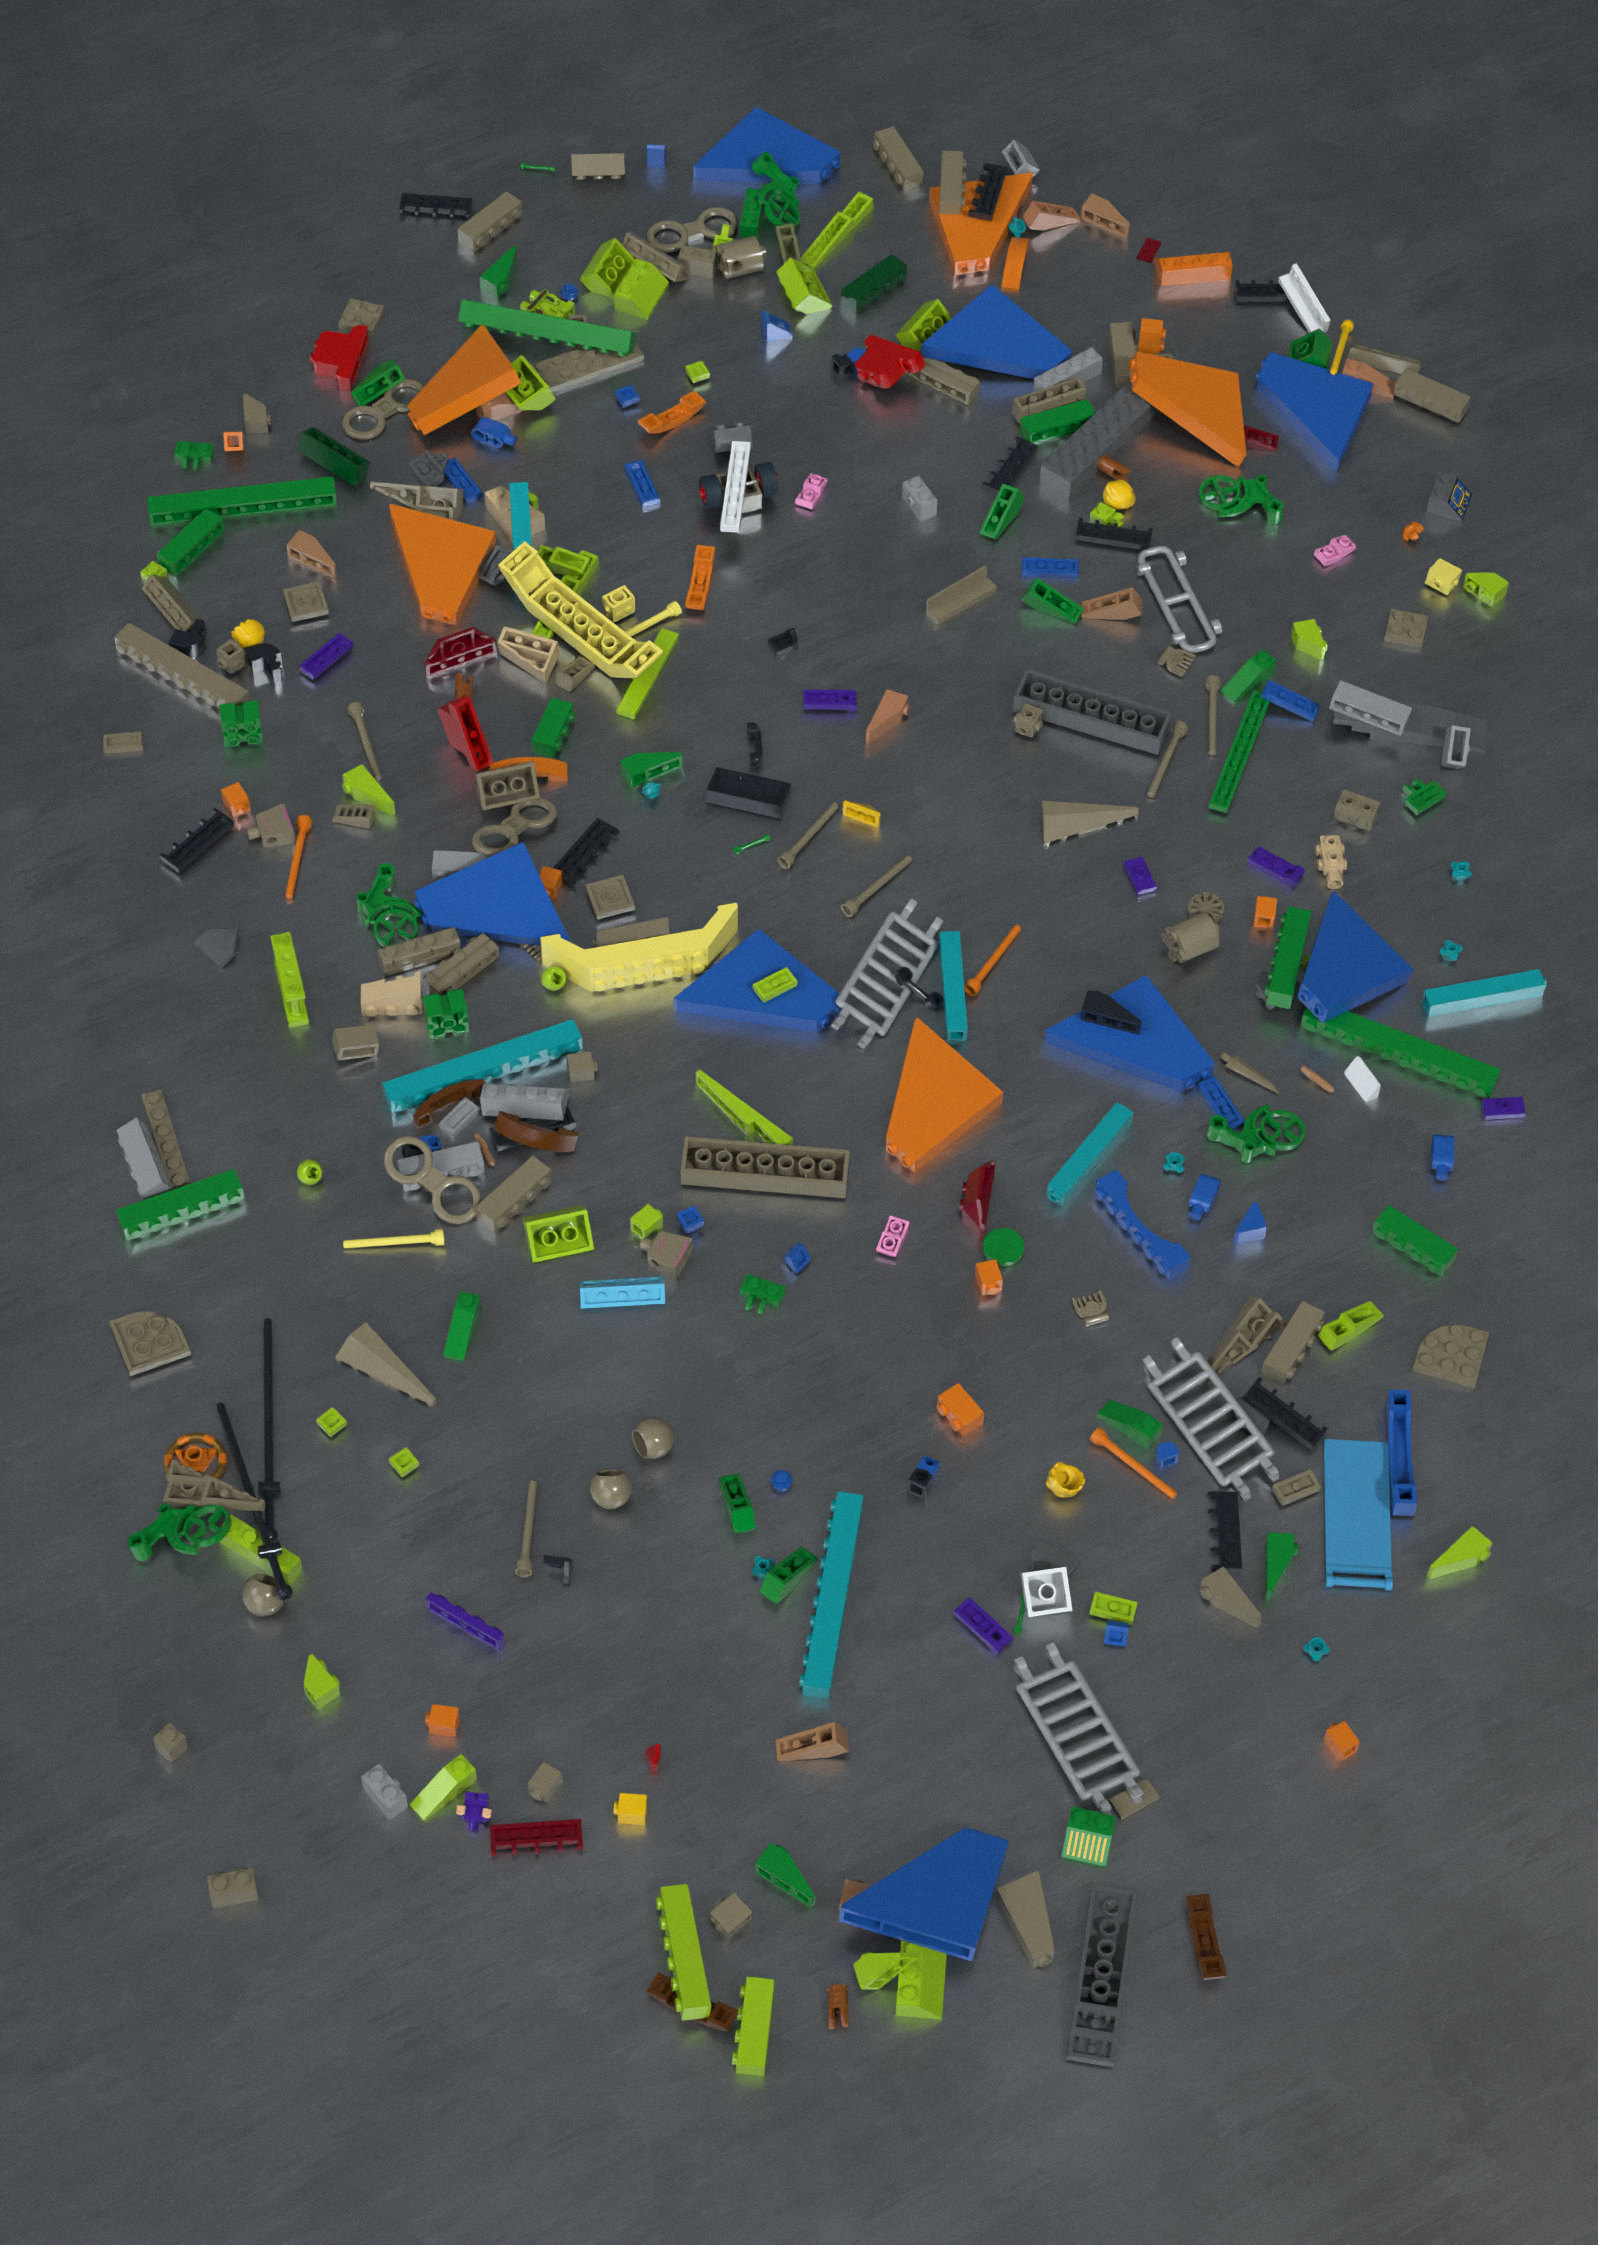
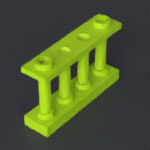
M286 932L271 935L270 938L275 955L274 965L289 1028L309 1024L304 1002L306 997L291 934Z

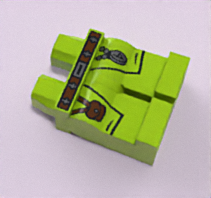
M545 289L541 293L535 290L530 293L529 301L532 302L531 304L526 301L520 304V310L565 319H568L567 315H575L574 302L570 300L564 302L554 294H549V291Z

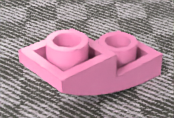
M811 473L805 480L802 491L796 497L795 504L812 510L823 493L828 479Z
M1346 535L1331 539L1329 545L1315 549L1313 555L1324 566H1328L1350 554L1357 546Z
M890 1216L886 1228L880 1237L876 1252L896 1258L910 1222Z

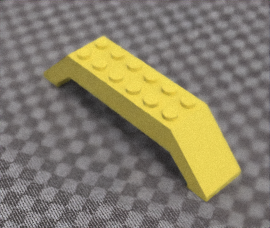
M524 541L498 564V568L526 609L610 677L637 678L663 654V650L650 640L647 642L634 640L556 578L541 559L538 551Z
M737 903L717 906V912L703 929L590 949H583L564 940L560 934L540 937L542 965L547 968L554 965L564 970L568 980L589 992L603 991L616 987L621 988L627 985L642 984L655 980L660 981L666 978L682 977L683 975L694 973L700 974L711 968L737 932L738 905Z

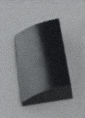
M716 767L706 790L705 802L781 819L791 789V783Z

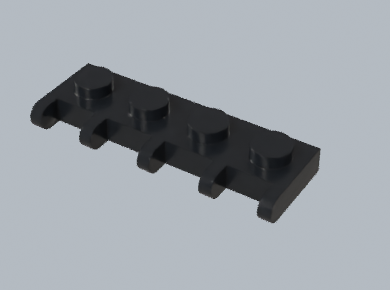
M985 163L983 169L988 171L987 175L981 174L979 177L980 181L985 182L984 186H977L975 190L977 194H981L980 198H974L971 202L977 208L976 210H969L968 216L992 221L1008 167Z
M402 193L399 214L403 215L404 211L415 212V216H419V212L432 213V217H436L437 214H450V218H454V215H463L469 220L473 201L472 198Z
M1235 280L1237 302H1290L1281 285L1273 284V280H1269V284H1256L1255 280H1251V284H1240L1239 280Z
M1016 437L1014 439V443L1017 444L1015 449L1009 447L1006 450V453L1010 456L1006 461L1000 459L997 462L1001 468L997 473L991 471L989 473V477L992 479L991 482H983L981 488L997 495L1002 484L1012 487L1038 451V445Z
M1079 517L1075 540L1146 550L1150 548L1153 528H1149L1148 531L1136 530L1135 525L1132 526V529L1117 527L1118 523L1115 522L1114 526L1099 524V520H1096L1095 524L1083 522V518Z
M217 808L211 810L214 816L208 821L202 818L199 821L200 828L194 833L188 830L185 833L188 837L180 845L174 842L171 845L174 850L168 855L161 853L159 858L180 873L234 826V821Z
M597 817L553 869L562 871V880L574 885L577 882L573 878L578 871L584 874L587 869L583 865L589 858L595 861L598 858V855L595 853L601 845L607 848L610 843L606 839L611 834L618 836L620 831Z
M568 1105L566 1106L563 1120H532V1118H526L527 1121L525 1122L557 1132L559 1128L566 1130L576 1128L575 1120ZM493 1127L489 1128L498 1151L521 1145V1143L498 1133Z
M1258 1377L1242 1399L1308 1449L1312 1450L1328 1428L1324 1426L1322 1429H1319L1310 1422L1312 1418L1310 1414L1306 1418L1292 1408L1295 1405L1294 1402L1291 1401L1287 1405L1275 1396L1278 1390L1274 1388L1270 1392L1260 1384L1262 1378Z
M1210 1491L1207 1493V1498L1215 1499L1216 1509H1209L1208 1515L1217 1518V1528H1210L1209 1534L1211 1536H1218V1547L1210 1548V1554L1219 1555V1565H1212L1211 1571L1215 1572L1224 1567L1228 1573H1242L1238 1492Z

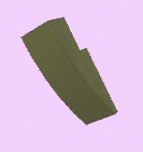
M793 223L775 226L783 264L790 257L801 262Z

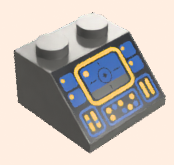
M1439 472L1429 497L1426 513L1462 523L1472 498V493L1457 476Z

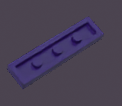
M430 1592L426 1597L427 1609L499 1651L505 1645L504 1634L499 1628L490 1627L480 1617L471 1616L463 1607L459 1605L454 1606L440 1594L436 1595Z

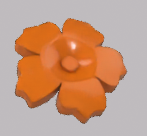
M1417 521L1406 525L1402 530L1403 539L1406 541L1409 539L1416 540L1419 538L1418 534L1424 530L1423 526L1419 525Z

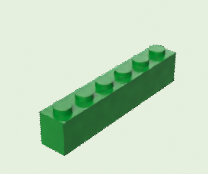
M1288 906L1287 914H1282L1280 925H1284V927H1279L1277 939L1281 940L1280 942L1276 941L1274 953H1277V956L1273 955L1271 967L1274 970L1270 969L1267 980L1271 984H1266L1264 996H1268L1267 1005L1286 1009L1291 1007L1312 912L1310 910Z
M235 1169L119 1208L116 1210V1215L125 1239H135L143 1234L156 1232L163 1227L176 1225L183 1220L196 1218L203 1213L216 1211L223 1206L236 1204L244 1199L243 1187Z

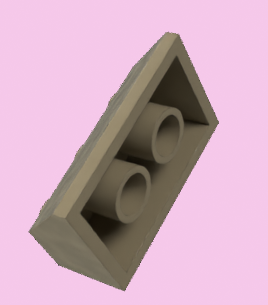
M624 153L571 154L572 176H576V180H585L586 176H593V179H604V176L611 175V179H621V175H625Z
M534 761L476 773V790L478 802L482 810L539 799Z

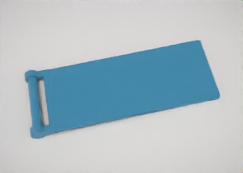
M1324 1439L1325 1586L1372 1587L1392 1591L1388 1443ZM1333 1573L1384 1575L1385 1579L1333 1577Z

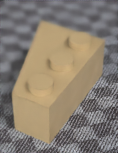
M498 486L485 492L486 509L513 544L510 491L503 486ZM529 505L532 536L545 530V515Z
M505 626L498 639L499 652L502 656L547 684L560 654L558 641Z
M421 971L414 972V976L406 978L403 975L397 976V980L386 982L383 979L361 984L362 1016L423 1014Z

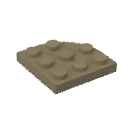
M144 1311L109 1321L130 1376L191 1355L182 1330L169 1317L165 1318L156 1315V1312Z
M1447 1325L1433 1330L1421 1342L1412 1371L1475 1388L1489 1332L1464 1325Z

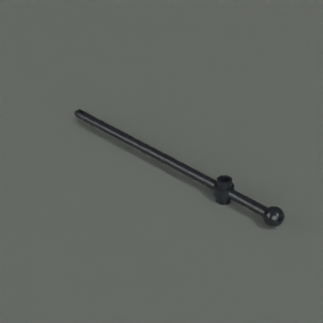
M266 1318L263 1329L265 1482H258V1495H265V1524L270 1539L276 1542L278 1532L274 1529V1495H280V1481L274 1482L272 1321L270 1318Z
M219 1402L217 1404V1411L244 1490L250 1496L256 1498L225 1405ZM252 1511L263 1543L262 1546L257 1547L259 1558L269 1560L277 1584L275 1590L276 1597L279 1600L287 1601L292 1597L293 1590L290 1585L285 1583L277 1556L282 1555L280 1542L274 1543L271 1541L261 1511Z

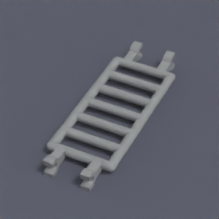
M912 898L905 904L900 915L894 911L888 914L835 1001L836 1005L842 1009L831 1027L838 1030L844 1024L849 1014L865 1024L868 1028L857 1044L862 1049L871 1042L875 1032L881 1036L887 1033L911 993V990L906 986H900L903 988V991L898 997L863 972L868 964L897 984L895 973L872 958L874 952L878 950L899 966L909 968L913 974L911 981L916 984L939 946V943L933 937L943 923V920L936 917L929 925L926 933L907 921V918L917 905V902ZM893 921L928 944L929 948L926 953L892 931L890 926ZM886 935L919 958L921 961L917 968L881 943L884 936ZM858 978L893 1002L894 1006L888 1011L854 987ZM849 993L885 1017L886 1019L880 1026L848 1004L845 1000Z
M1176 1337L1170 1342L1173 1345L1172 1349L1182 1360L1180 1363L1162 1374L1150 1355L1142 1359L1145 1369L1154 1378L1148 1383V1388L1219 1484L1227 1486L1232 1483L1245 1502L1251 1498V1491L1240 1477L1260 1464L1273 1483L1280 1479L1279 1471L1268 1459L1274 1455V1449L1200 1352L1190 1355L1179 1338ZM1195 1362H1198L1204 1371L1167 1395L1162 1393L1158 1386ZM1210 1378L1215 1387L1176 1412L1170 1402L1205 1379ZM1221 1393L1227 1403L1188 1428L1182 1418ZM1234 1410L1240 1419L1203 1443H1199L1194 1434L1229 1411ZM1243 1426H1246L1252 1434L1251 1436L1214 1460L1211 1459L1206 1450ZM1254 1443H1259L1264 1450L1262 1453L1228 1475H1223L1218 1468L1220 1465Z
M1054 1642L1046 1645L1047 1652H1045L1046 1657L1053 1664L1054 1668L1035 1677L1029 1671L1023 1656L1015 1659L1016 1665L1014 1669L1023 1681L1016 1686V1689L1082 1800L1092 1798L1098 1812L1111 1815L1109 1811L1111 1806L1105 1800L1102 1792L1123 1783L1134 1805L1143 1800L1141 1797L1143 1791L1133 1779L1140 1775V1770L1074 1661L1064 1663ZM1068 1671L1072 1673L1076 1680L1036 1699H1032L1027 1691ZM1081 1688L1086 1699L1046 1717H1043L1038 1707ZM1090 1706L1097 1715L1056 1735H1053L1048 1726ZM1098 1725H1103L1107 1735L1064 1754L1059 1745L1060 1742ZM1113 1742L1118 1750V1753L1076 1772L1069 1762ZM1122 1760L1129 1769V1771L1087 1790L1080 1781V1779Z

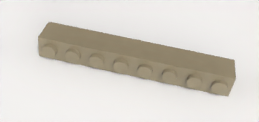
M128 623L114 637L118 652L126 654L135 662H140L147 666L149 670L159 673L166 680L173 681L180 688L187 689L194 696L201 697L212 706L220 708L219 704L235 703V706L243 705V702L250 701L248 690L131 623Z

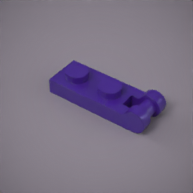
M855 690L803 691L804 709H846L849 712L857 710V702L855 701L857 699V692Z
M1260 846L1255 849L1247 862L1290 887H1294L1298 882V878L1305 874L1303 867L1295 866Z
M970 1597L954 1610L953 1615L980 1638L995 1655L1002 1651L1004 1645H1009L1013 1641L1012 1636ZM996 1634L999 1636V1639L995 1640L992 1637Z

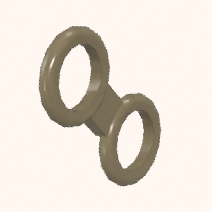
M713 207L704 210L698 216L697 221L686 224H680L671 220L657 222L649 228L647 240L648 243L665 253L676 252L689 241L704 238V236L714 239L715 235H721V231H712L704 225V221L714 215L728 218L731 221L728 237L737 231L739 225L738 218L732 211L726 208ZM669 228L678 231L681 234V239L674 244L666 245L659 243L654 236L659 230Z
M405 379L386 391L384 397L372 404V407L357 406L350 409L343 417V430L347 435L358 440H369L377 437L384 430L386 418L396 412H410L408 404H400L394 401L392 398L393 393L402 387H411L420 392L424 385L413 379ZM368 414L375 417L378 423L372 430L361 432L353 429L350 426V421L355 416Z
M542 797L514 804L511 808V816L502 821L501 825L484 826L474 833L472 838L474 849L480 854L491 857L517 845L519 842L518 835L527 828L537 829L546 827L556 819L557 809L555 805ZM536 805L547 809L549 814L542 819L529 820L522 817L519 811L526 806ZM497 833L507 836L510 842L501 848H489L484 846L480 840L488 834Z
M403 1136L389 1144L384 1154L386 1172L393 1180L401 1184L412 1185L419 1183L432 1194L434 1211L440 1219L449 1224L459 1225L469 1222L476 1216L475 1207L481 1202L479 1188L473 1181L464 1176L454 1175L446 1178L433 1167L431 1148L425 1141L415 1136ZM406 1144L414 1145L423 1152L425 1164L423 1169L416 1175L405 1176L394 1168L392 1157L395 1150L400 1146ZM453 1184L465 1186L473 1197L471 1209L460 1216L447 1213L442 1208L440 1202L443 1190Z

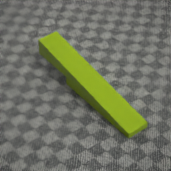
M858 192L842 212H837L801 257V262L815 269L874 208L873 198Z
M581 550L579 554L590 558V562L583 575H564L561 580L578 595H580L599 565L598 556ZM539 620L531 634L551 639L555 632Z
M699 1069L696 1072V1084L747 1136L755 1132L764 1143L793 1145V1138L703 1071Z

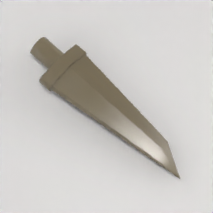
M1223 1052L1220 1059L1227 1063L1225 1067L1279 1094L1273 1082L1242 1060L1238 1055L1232 1057Z

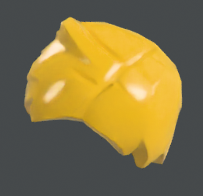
M1125 480L1110 481L1103 491L1104 503L1115 509H1128L1134 505L1136 500L1134 490Z
M254 619L240 622V625L234 628L235 631H231L234 641L244 650H246V647L261 644L264 641V627Z
M1057 1462L1052 1466L1046 1479L1047 1487L1056 1496L1061 1498L1075 1496L1085 1483L1083 1472L1075 1466L1066 1465L1062 1462Z

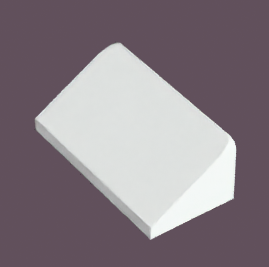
M1359 1056L1355 1057L1344 1074L1363 1100L1368 1102L1378 1097L1381 1084Z

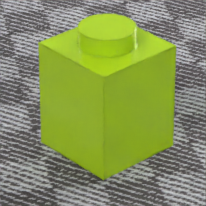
M647 1204L630 1218V1228L641 1239L644 1237L651 1238L663 1228V1215L657 1208Z

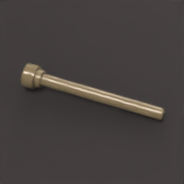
M1211 675L1205 679V687L1209 691V755L1214 756L1216 755L1217 691L1221 687V679L1218 676Z
M353 702L347 709L349 715L356 721L373 777L376 781H379L382 778L362 718L364 708L362 703Z
M1175 721L1171 727V740L1147 793L1150 798L1155 797L1179 738L1185 736L1188 726L1182 721Z
M833 802L789 851L782 852L777 857V862L781 867L785 869L791 867L794 863L795 855L840 807L837 802Z
M909 855L905 856L854 900H846L841 905L842 912L848 917L856 914L859 905L911 863L912 857Z
M534 1480L529 1482L521 1558L516 1562L515 1574L521 1577L531 1576L533 1572V1564L529 1558L538 1484Z

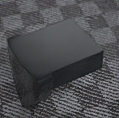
M795 628L787 629L784 633L768 639V644L777 657L790 651L798 650Z
M544 1555L543 1565L564 1569L563 1583H570L573 1560L571 1558Z

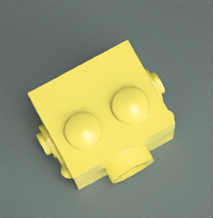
M1439 558L1430 567L1425 584L1448 596L1453 588L1458 585L1462 569Z
M623 585L602 596L603 612L614 623L635 612V597Z

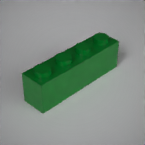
M1088 399L1020 418L1019 431L1025 440L1034 444L1075 433L1095 414V411Z
M208 509L203 510L179 534L174 536L166 546L158 551V564L166 568L169 573L177 576L225 531L223 518Z
M1390 1205L1375 1220L1372 1232L1378 1238L1386 1240L1395 1249L1403 1251L1411 1259L1420 1262L1433 1273L1442 1276L1456 1259L1458 1248Z

